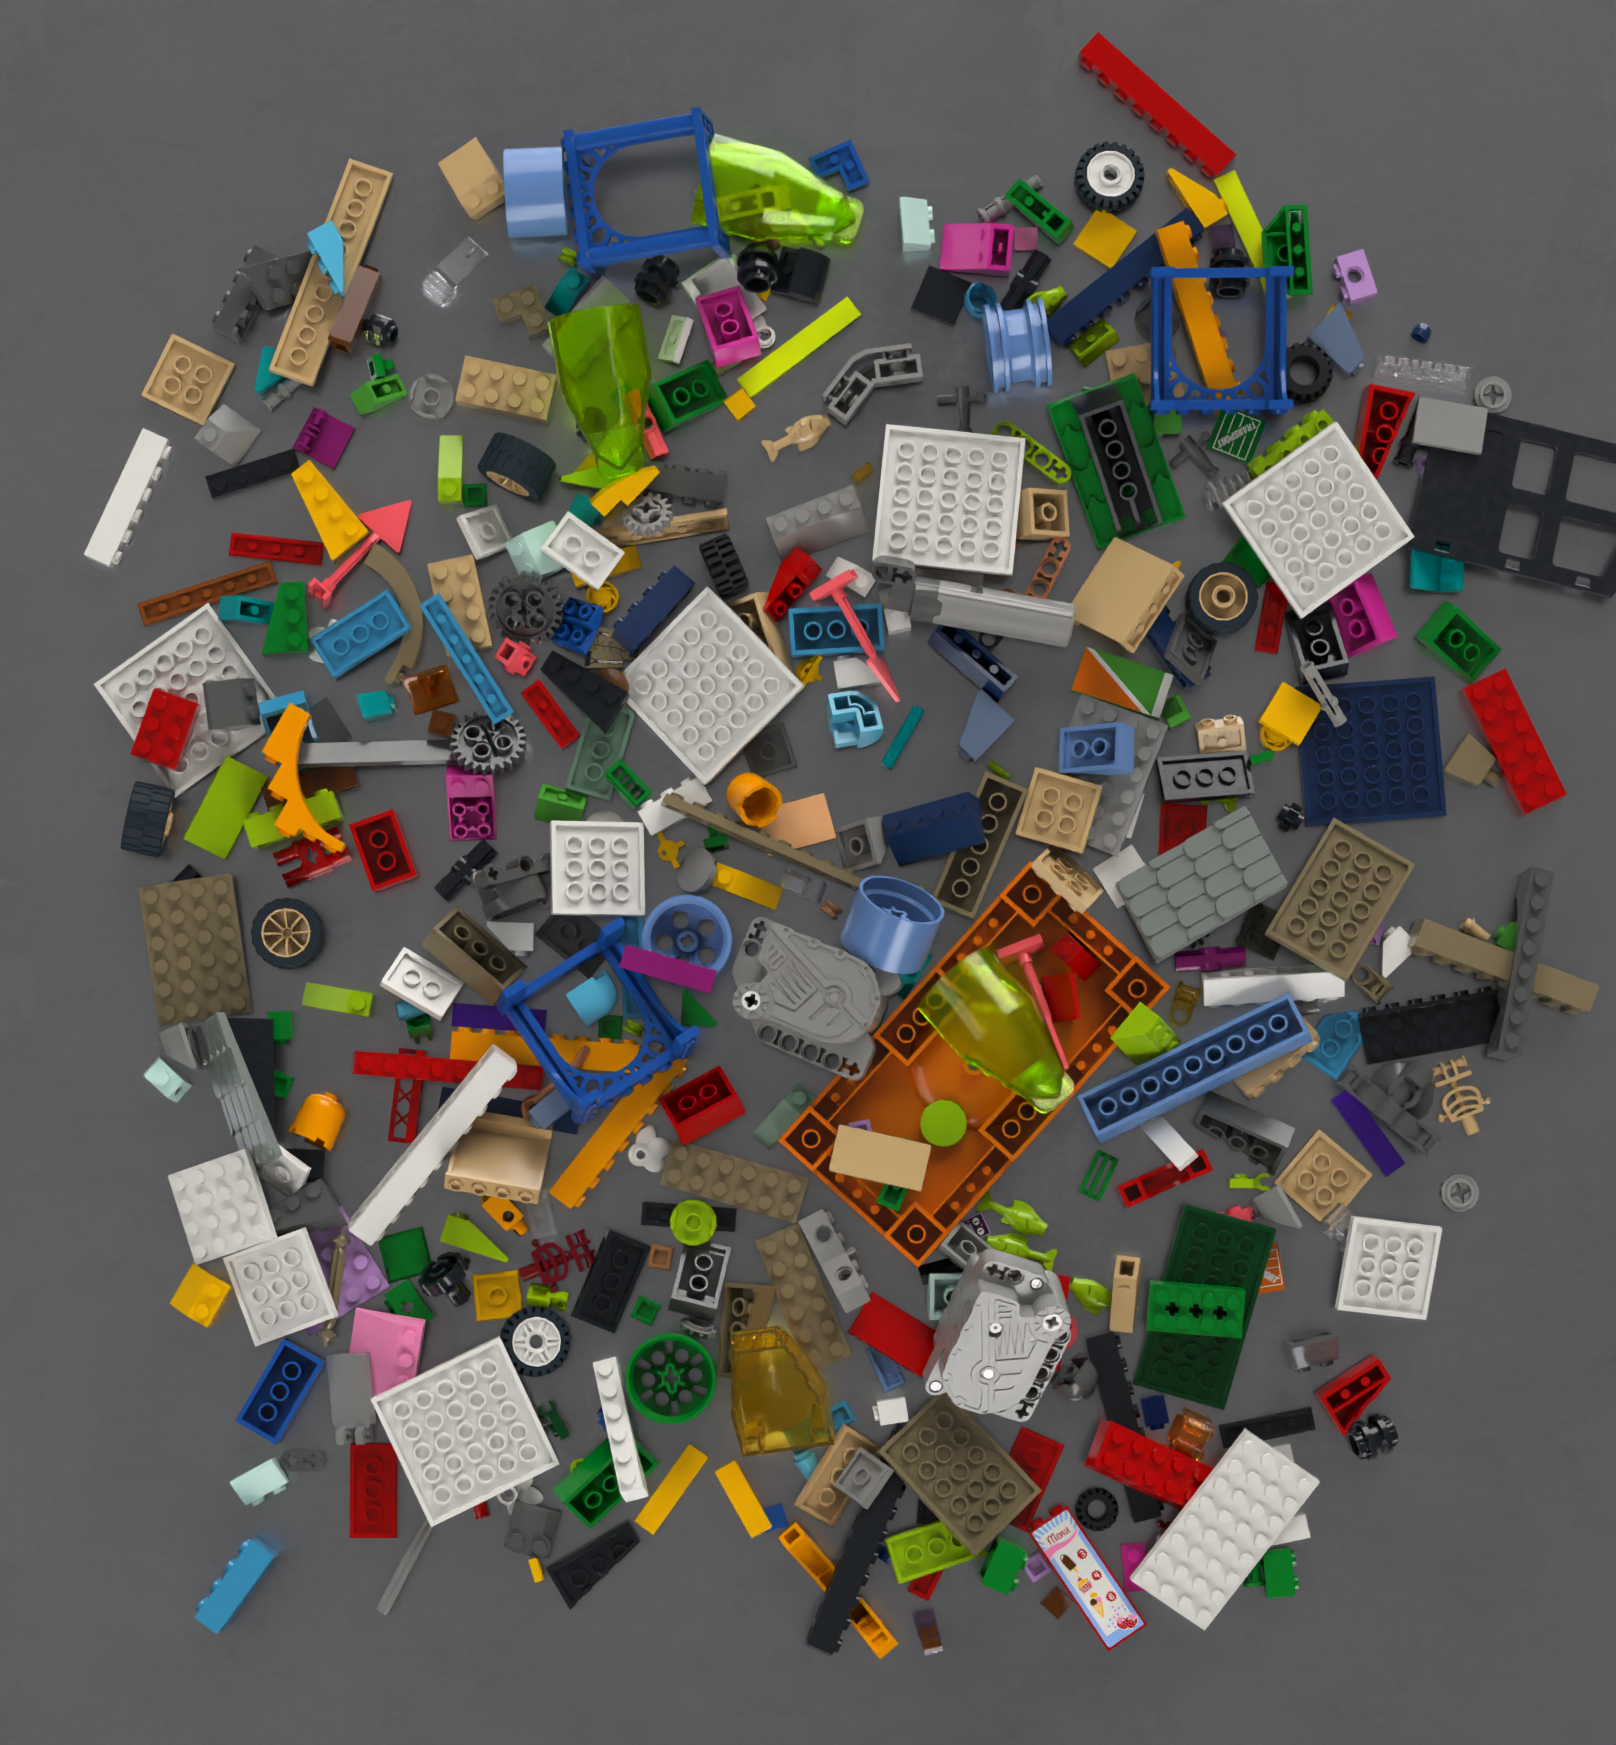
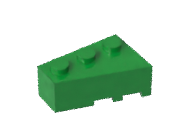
M304 581L282 582L278 589L261 654L264 657L310 654L307 585Z

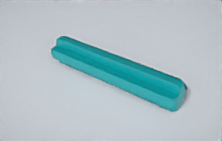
M914 705L881 761L884 767L892 769L924 713V710L919 706Z

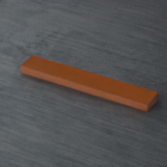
M267 561L138 603L137 605L143 624L146 627L198 610L207 603L210 606L220 603V596H242L276 585L278 581L272 562Z

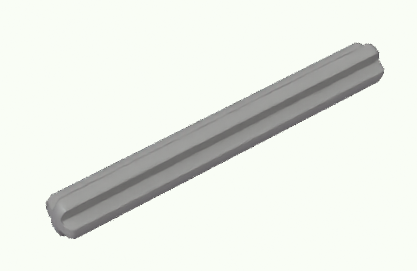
M426 1515L377 1606V1610L382 1614L387 1615L433 1529Z

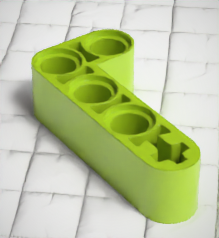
M1001 421L991 431L990 435H999L998 430L1004 427L1010 430L1011 435L1009 437L1026 438L1025 442L1029 444L1030 449L1024 452L1023 462L1055 486L1062 487L1069 482L1071 477L1070 467L1013 423ZM1043 455L1048 459V464L1040 466L1036 463L1035 458ZM1052 462L1055 463L1053 469L1048 473L1047 470L1050 469ZM1054 470H1056L1057 472L1063 470L1065 472V478L1060 477L1059 479H1057V473Z

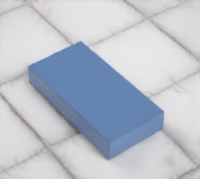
M872 1347L865 1350L885 1393L906 1384L905 1378L896 1362Z

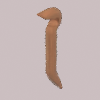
M584 1045L570 1065L578 1070L591 1049ZM552 1081L536 1095H530L523 1100L521 1113L528 1122H530L528 1119L530 1118V1113L528 1111H530L531 1105L538 1104L556 1089Z

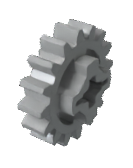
M649 492L648 496L644 497L640 493L639 499L635 498L628 506L625 504L626 509L622 510L624 526H627L628 532L634 531L636 537L640 533L643 534L644 538H647L648 534L656 537V532L659 531L663 534L664 527L670 528V521H673L672 505L668 503L667 498L661 499V494L653 497L652 492Z

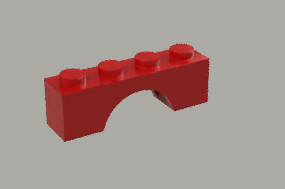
M1204 1149L1196 1151L1198 1157L1182 1171H1179L1170 1162L1116 1186L1124 1207H1131L1161 1192L1213 1171Z

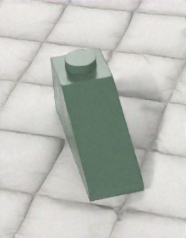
M798 1082L752 1135L769 1150L816 1097Z

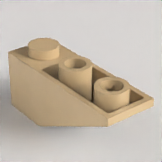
M1117 1255L1113 1277L1110 1331L1133 1334L1144 1268L1141 1258Z

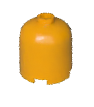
M743 773L736 776L727 787V803L745 824L762 828L770 825L778 817L776 813L783 803L781 794L775 786L755 773Z
M325 1092L324 1095L311 1094L304 1100L288 1132L295 1137L297 1134L305 1137L304 1141L322 1150L326 1148V1150L331 1152L345 1120V1109L337 1102L338 1097L329 1092Z

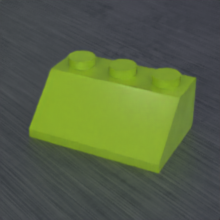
M1141 1002L1138 1003L1110 1037L1135 1065L1146 1063L1179 1047L1182 1042L1160 1016Z

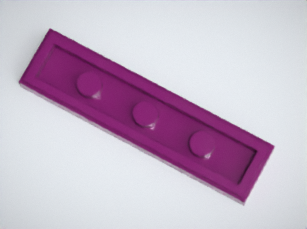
M627 944L625 945L619 966L620 968L711 994L717 973L713 969Z

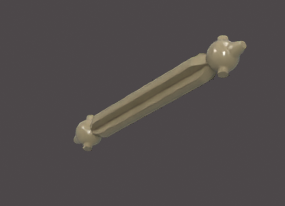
M341 1229L335 1238L332 1237V1242L335 1243L336 1247L332 1252L327 1283L337 1311L346 1259L344 1247L351 1243V1240H348L345 1234V1229ZM336 1317L322 1322L323 1329L317 1332V1336H320L325 1347H327L329 1341L336 1338V1333L332 1331L336 1324Z

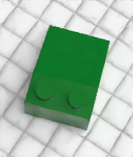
M708 359L659 380L643 391L649 408L662 433L677 428L724 404L723 401L727 398Z
M1447 601L1442 603L1415 635L1423 645L1469 684H1473L1502 650L1457 606Z

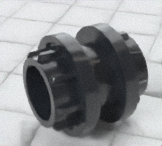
M752 243L747 245L738 254L737 264L739 268L737 270V280L744 286L745 290L752 293H763L768 291L777 282L778 271L776 268L778 266V256L771 250L770 246L763 243Z
M1223 248L1218 250L1214 257L1210 259V268H1250V260L1240 249ZM1209 278V285L1219 296L1237 297L1242 295L1250 285V278Z
M659 255L647 258L642 265L646 273L640 272L634 278L636 284L634 289L636 294L644 301L659 305L663 301H669L673 293L670 287L678 286L681 280L679 276L681 271L679 266L666 256Z
M1374 1414L1369 1416L1367 1425L1359 1420L1353 1423L1352 1429L1347 1434L1351 1450L1360 1460L1367 1459L1372 1461L1377 1459V1451L1379 1450L1387 1455L1393 1452V1447L1398 1443L1396 1428L1390 1418L1385 1415L1379 1416Z

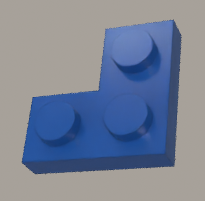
M851 139L808 158L817 181L839 172L848 192L869 184V179Z

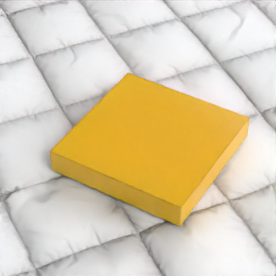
M1096 209L1073 243V246L1110 269L1124 253L1136 235L1137 230L1111 213H1106V210L1100 212Z
M1282 682L1260 718L1259 723L1299 746L1320 712V704L1285 682Z
M518 1270L472 1275L477 1322L509 1319L513 1313L523 1309Z

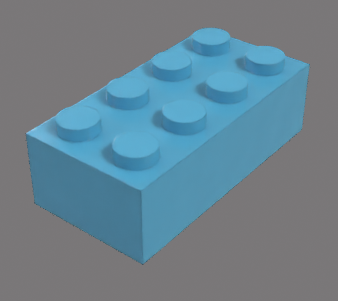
M882 603L851 605L873 644L875 652L884 653ZM840 606L788 609L791 659L810 658L817 655L826 657L866 654Z
M257 1536L252 1540L248 1538L247 1541H244L237 1551L240 1553L239 1557L231 1559L223 1571L226 1575L213 1583L209 1589L212 1594L209 1598L207 1596L203 1598L195 1608V1611L198 1613L194 1618L216 1634L223 1631L279 1554Z

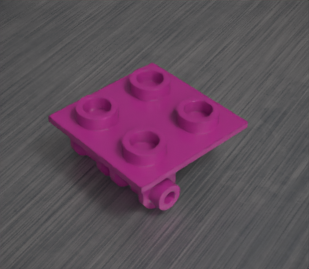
M313 407L292 448L334 469L355 428L327 414L326 411Z

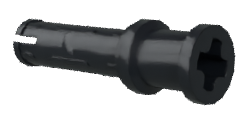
M1417 404L1407 433L1400 440L1401 447L1398 455L1393 460L1394 463L1406 468H1413V458L1416 450L1420 448V444L1412 443Z

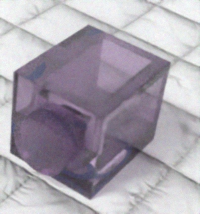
M1233 224L1209 227L1207 233L1210 255L1217 253L1218 250L1223 248L1236 247Z

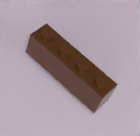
M354 766L309 768L310 771L301 774V771H298L301 791L306 799L314 797V792L327 788L328 792L333 791L337 795L360 787ZM272 780L266 782V786L261 788L269 812L270 807L278 804H283L284 807L288 801L284 799L281 802L271 796L273 791L268 789Z

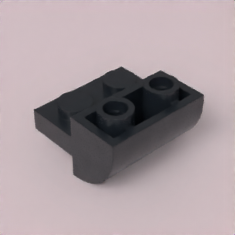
M782 246L776 268L778 279L771 286L770 291L776 294L792 296L797 300L819 303L831 259L810 249L801 247L800 249Z

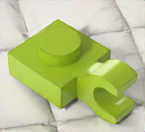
M1259 1173L1254 1179H1248V1174H1234L1233 1178H1228V1188L1268 1190L1269 1186H1262L1260 1179L1262 1177H1269V1174Z
M530 1282L526 1305L549 1309L551 1304L559 1311H566L569 1293L564 1291L553 1293L549 1285Z

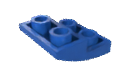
M569 597L561 610L564 613L561 619L562 622L550 640L557 646L587 654L598 632L603 608Z

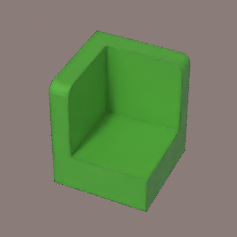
M1169 410L1167 415L1152 414L1153 426L1157 437H1162L1163 434H1180L1182 432V414H1176V410Z
M1179 693L1166 700L1161 716L1165 724L1169 726V730L1191 719V715Z

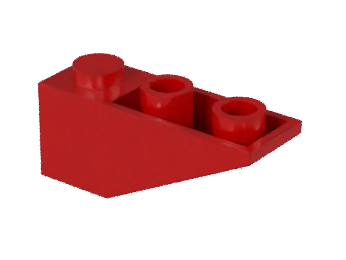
M795 547L780 564L763 609L778 623L823 569L809 555Z

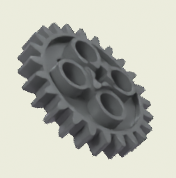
M522 571L520 577L515 572H512L511 580L505 575L502 582H497L496 589L493 588L491 591L493 597H490L488 603L491 604L488 612L493 613L490 621H497L494 628L503 629L501 636L508 633L510 634V640L514 637L517 638V642L525 639L527 645H530L532 639L538 644L541 637L547 640L549 633H555V627L560 626L561 621L559 619H562L564 614L561 612L564 604L558 603L562 595H555L557 587H549L551 580L544 583L542 582L543 575L536 579L534 578V572H531L530 576L526 577L525 572ZM522 589L526 590V600ZM531 594H537L541 597V599L536 600L531 596ZM508 595H515L518 600H512ZM526 609L529 610V612H528V614H527V620H528V625H529V627L526 626V623H525V619H526ZM511 616L518 617L520 622L513 621ZM533 616H540L543 621H537Z
M482 709V715H478L477 712L473 711V718L465 715V722L458 721V728H453V735H451L453 758L458 759L459 766L464 765L465 771L473 768V775H476L478 771H482L483 777L486 776L487 772H491V775L495 776V771L497 770L504 774L505 767L513 770L512 763L519 765V757L524 758V750L527 749L524 727L519 726L518 719L513 721L512 714L494 725L485 709ZM481 728L484 729L487 739L484 738V732ZM490 746H493V753L496 757L493 756Z

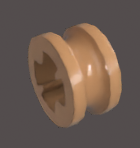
M826 899L824 901L825 905L819 909L832 919L837 920V914L843 911Z

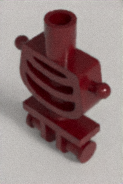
M582 1229L573 1233L579 1243L576 1245L573 1244L570 1234L565 1236L570 1249L567 1252L565 1251V1253L553 1242H547L540 1246L538 1240L533 1239L531 1244L536 1250L532 1251L531 1257L534 1263L518 1269L522 1281L525 1282L540 1276L543 1285L550 1284L551 1292L555 1293L558 1290L555 1282H560L567 1276L568 1261L574 1259L579 1273L584 1271L580 1261L581 1258H585L588 1265L587 1268H590L595 1258L593 1255L595 1251L594 1249L589 1251L587 1245L591 1241L590 1239L587 1240L584 1233L585 1230ZM582 1247L585 1253L578 1255L576 1249ZM546 1248H553L559 1254L553 1256L552 1253ZM540 1252H544L549 1259L545 1260ZM562 1263L564 1265V1272L558 1277V1266ZM553 1267L554 1277L550 1279L549 1269Z

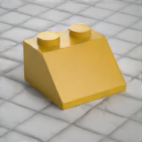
M192 1263L169 1304L187 1317L208 1328L213 1324L232 1291L233 1285Z

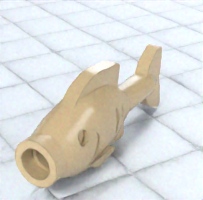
M826 413L806 416L797 421L793 426L785 428L787 436L776 442L762 440L761 443L767 450L771 462H773L778 455V451L790 444H798L800 451L814 446L820 436L832 424Z

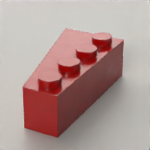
M1369 384L1364 387L1354 447L1359 451V455L1375 479H1378L1389 454L1390 447L1398 434V429L1406 416L1410 402L1414 398V392L1376 384Z

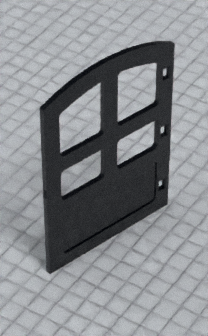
M1487 413L1481 455L1429 446L1411 527L1414 538L1408 541L1407 548L1612 598L1616 592V554L1603 576H1595L1555 566L1553 564V556L1562 518L1616 530V512L1571 502L1566 499L1574 455L1582 454L1616 463V444ZM1523 440L1556 449L1547 495L1518 489L1512 485L1520 443ZM1508 505L1539 511L1543 514L1536 553L1532 560L1499 551V543ZM1436 542L1449 545L1448 551L1436 549ZM1507 559L1520 562L1519 569L1505 566ZM1577 577L1589 579V586L1575 583Z

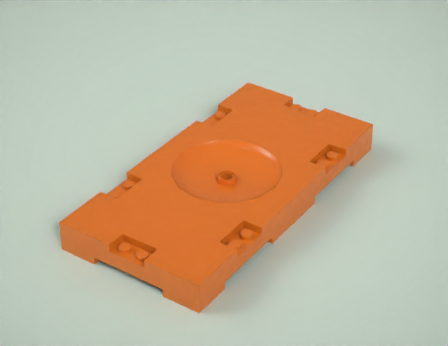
M1031 861L874 1033L872 1038L876 1051L865 1077L854 1081L837 1075L778 1140L916 1267H919L950 1231L1112 1053L1117 1045L1110 1037L1138 1003L1141 1002L1151 1009L1170 988L1163 979L1137 956L1132 954L1086 911L1080 914L1071 909L1067 903L1068 901L1062 895L1056 894L1045 879H1041L1034 873V868L1031 866L1033 862ZM1068 932L1101 964L1085 982L1074 972L1081 1018L1052 1023L1067 1060L1068 1069L1064 1068L1049 1027L1042 1020L1024 969L1020 967L1018 960L1002 966L996 950L1040 934L1046 949L1032 954L1031 957L1034 972L1038 982H1041V977L1073 971L1050 949ZM974 1057L980 1061V1068L978 1070L972 1071L968 1068L967 1062L970 1058ZM847 1064L844 1067L852 1071V1076L855 1073H860V1069L857 1068L858 1064L855 1066ZM941 1099L958 1104L965 1112L967 1119L966 1131L963 1137L954 1145L946 1147L930 1143L922 1134L920 1127L921 1115L925 1108L932 1102ZM870 1119L872 1132L902 1139L906 1137L915 1142L932 1145L921 1192L909 1189L897 1212L876 1203L884 1186L883 1183L830 1172L829 1166L839 1124L846 1126V1123Z

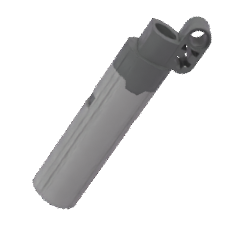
M880 555L873 561V578L880 583L891 584L887 609L909 612V619L1065 648L1069 645L1075 618V606L1072 603L916 575L915 564L908 559ZM880 565H884L889 570L887 572L881 573L876 568ZM893 567L896 568L895 575L893 574ZM904 570L909 571L907 576H903Z

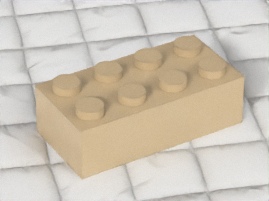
M465 355L455 401L458 406L548 425L558 379L557 375Z
M474 555L427 564L433 594L440 593L476 652L494 649ZM445 647L447 657L452 658Z

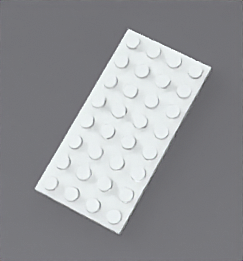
M1244 1429L1130 1576L1131 1581L1205 1631L1320 1481L1253 1433Z

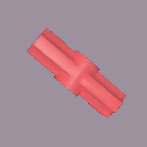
M642 389L628 393L623 399L650 461L665 457L669 454L668 448ZM646 420L653 424L648 430L640 428V424Z

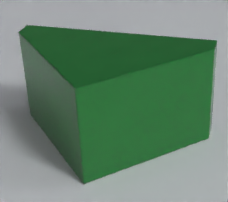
M685 989L682 992L681 1026L693 1027L695 1025L696 1027L715 1028L718 1025L716 1021Z

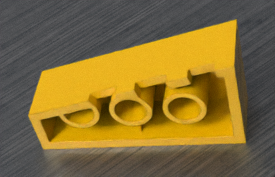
M310 460L291 474L333 563L336 564L371 534Z

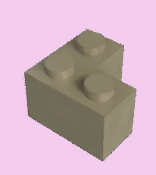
M536 284L492 299L501 326L523 319L530 340L552 333Z

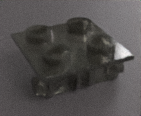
M1262 903L1252 907L1247 918L1244 919V924L1241 925L1242 929L1239 936L1236 937V945L1245 947L1274 961L1281 944L1264 934L1278 911Z

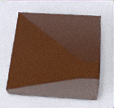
M1055 1586L1040 1604L1059 1619L1073 1604V1601Z

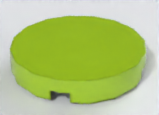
M944 1099L929 1104L923 1111L920 1121L924 1137L930 1143L942 1147L957 1143L963 1137L967 1125L963 1109L955 1102Z
M687 1199L679 1203L673 1210L670 1218V1228L674 1236L681 1243L689 1246L701 1245L707 1242L714 1235L717 1227V1218L713 1208L699 1199Z

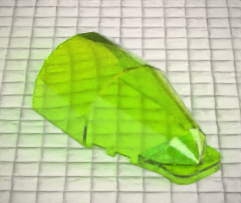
M719 133L714 135L709 149L720 227L725 232L757 241H766V239L780 238V240L802 238V240H835L849 243L855 240L864 212L863 204L859 200L846 196L840 189L783 151ZM700 179L691 222L707 226Z
M627 303L600 306L561 314L546 320L558 389L595 456L598 472L607 478H614L640 471L644 464L642 452L646 420L644 417L646 403H648L649 398L647 396L649 381H651L652 375L640 305Z
M983 947L960 961L934 984L919 1003L918 1010L963 1061L968 1064H974L982 1069L983 1073L987 1076L991 1075L1001 1081L1002 1085L1025 1098L1038 1112L1048 1113L1072 1094L1074 1083L1064 1071V1066L1036 1000L989 947Z

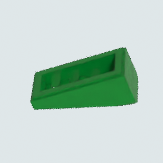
M621 758L603 774L632 810L652 793ZM621 768L623 772L615 778L613 774ZM627 776L629 779L621 785L619 781ZM633 783L634 787L628 792L625 788ZM638 790L641 794L634 799L632 795Z

